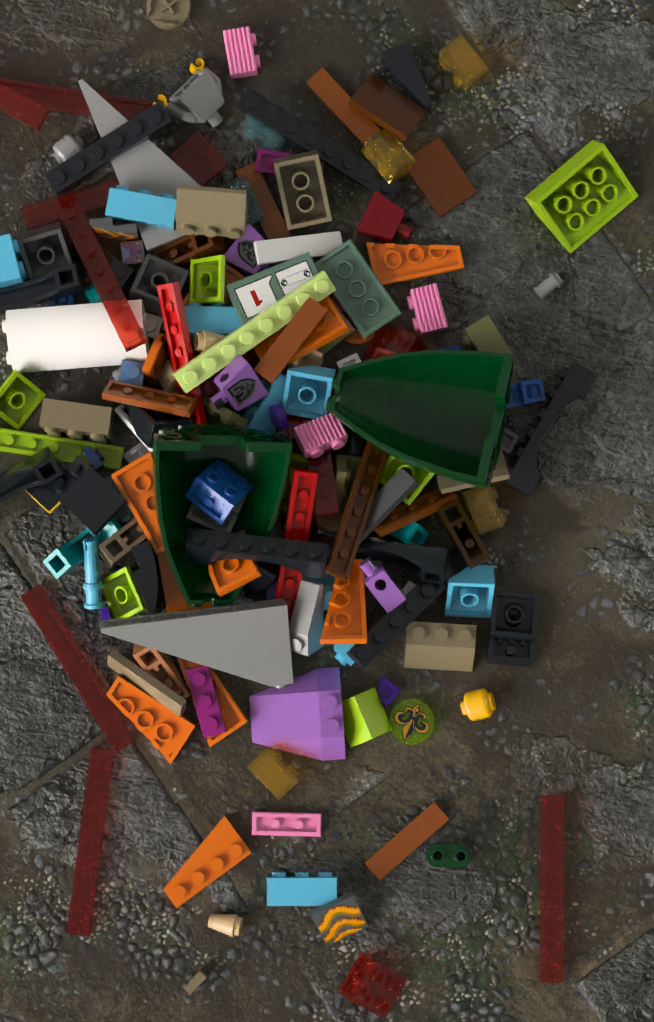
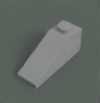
M303 578L300 582L289 627L290 646L292 652L310 656L324 646V644H320L324 627L323 584Z

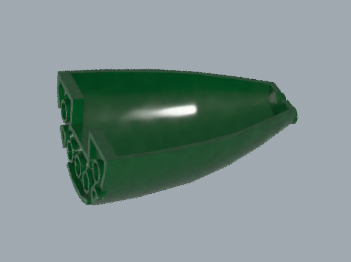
M425 350L384 356L339 368L338 375L333 377L331 388L335 390V393L332 397H328L326 410L380 450L409 465L448 479L488 488L493 478V470L497 466L507 421V407L505 406L510 402L514 355L469 350Z
M220 424L178 425V430L166 427L160 429L159 434L154 433L153 484L156 517L167 559L187 605L201 607L203 603L211 602L210 605L217 607L224 604H233L243 588L241 586L220 597L210 577L209 565L186 562L185 546L189 528L204 529L185 521L193 503L185 497L195 479L216 459L226 463L229 468L241 477H244L253 486L246 496L232 531L247 530L246 534L269 537L277 518L287 479L292 451V442L278 435H274L272 438V436L265 435V431L249 428L247 432H243V430L235 428V426Z

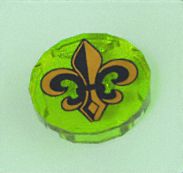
M407 699L395 705L390 713L389 725L396 739L402 743L414 745L422 743L429 738L434 730L435 719L432 710L423 701Z

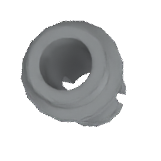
M556 272L553 274L549 273L548 278L533 288L541 300L555 288L561 287L560 285L563 281Z

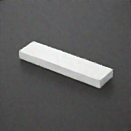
M340 231L261 240L253 243L257 265L285 262L308 252L312 258H320L343 244Z

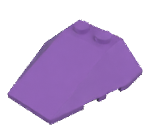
M339 667L314 669L293 678L294 684H288L284 688L273 686L249 696L252 743L322 761L346 759Z

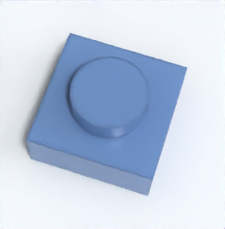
M122 360L119 382L142 386L144 375L142 367L144 363Z

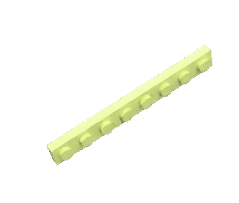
M320 271L172 374L183 391L188 393L227 366L237 355H243L288 324L308 297H311L316 302H320L336 291V288L326 272Z

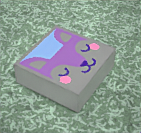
M143 240L120 243L122 262L127 266L143 264L145 260Z

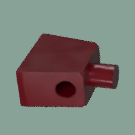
M375 191L358 225L356 234L392 243L396 234L408 239L413 227L402 222L405 216V211Z

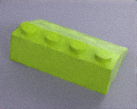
M592 140L524 198L569 253H572L635 200L638 194L605 144Z

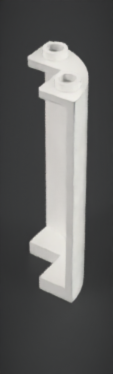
M142 299L6 310V319L2 320V330L7 335V364L12 365L13 371L15 369L19 373L121 365L122 360L145 363L149 353V340L146 334V311Z

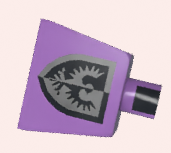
M250 224L246 227L245 238H237L225 253L226 264L248 276L276 266L274 263L257 265L253 243L264 240V238Z
M239 354L214 378V383L220 391L211 397L210 401L217 410L228 402L235 411H239L267 396L269 393L250 364Z
M369 557L360 563L359 567L365 573L364 582L387 613L406 600L402 586L382 562L375 565Z

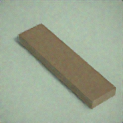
M112 649L107 658L108 667L179 717L185 712L186 699Z

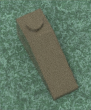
M134 518L102 542L97 548L98 554L111 569L133 552L131 547L145 542L147 537L136 518Z

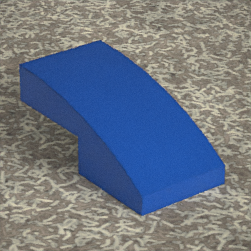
M542 378L511 384L510 402L505 407L510 409L546 401Z

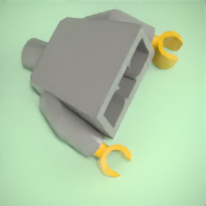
M198 58L196 64L199 67H196L193 63L190 64L189 70L193 75L169 98L171 102L167 103L166 97L162 94L158 95L157 99L162 101L170 114L177 119L189 123H204L208 121L212 127H216L223 121V118L217 112L224 104L221 80L209 68H204L203 59Z

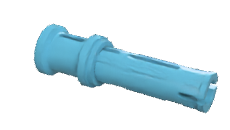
M86 538L82 540L85 567L83 589L86 593L84 608L100 609L105 607V602L102 601L101 589L104 586L99 576L97 539Z

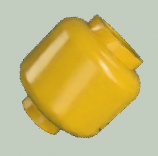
M484 688L466 692L464 701L460 702L463 715H467L472 721L489 718L492 716L493 711L496 710L493 694L491 692L488 693Z

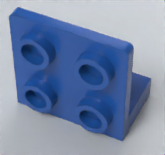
M216 459L195 479L185 497L222 525L234 507L252 490L253 486L244 477H241L229 468L226 463Z

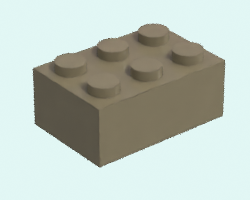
M313 150L273 159L287 229L292 230L332 221L318 151Z
M43 398L39 426L50 436L60 437L61 433H64L72 439L83 440V437L86 436L90 437L94 442L106 443V439L112 440L116 413L112 407Z

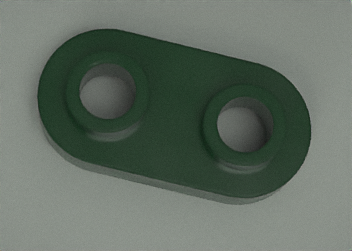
M435 843L427 848L426 859L434 867L462 868L470 864L472 852L464 844ZM436 851L442 853V857L439 860L433 857ZM458 852H464L465 858L463 860L457 859L456 855Z

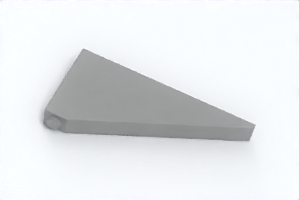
M84 80L78 81L101 138L128 121ZM150 140L135 146L111 161L120 185L129 187V191L138 192V189L151 191L154 196L161 197V193L174 195V199L177 200V185L200 186ZM176 221L174 230L136 223L148 253L186 236L182 233H177Z
M284 598L99 621L101 633L270 687L284 688L288 684H294L288 610Z

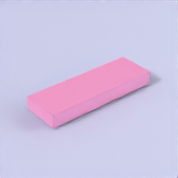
M252 811V835L321 837L322 813Z

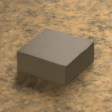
M200 969L185 984L184 989L191 994L207 978V974Z

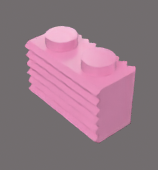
M249 26L224 30L223 37L231 79L257 75V68H261L259 54L254 55L253 47L257 46L255 33H250Z
M437 283L411 289L409 292L410 296H407L406 299L409 310H414L415 318H412L415 332L419 331L420 336L447 330L448 326Z
M331 413L294 427V438L305 459L310 456L311 458L320 457L325 450L330 448L333 450L340 449L345 445L348 438L343 423Z

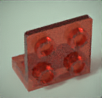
M385 325L376 331L361 362L399 353L425 351L427 346L417 334Z
M361 951L338 992L350 1002L382 1018H386L407 978L380 964L371 956Z

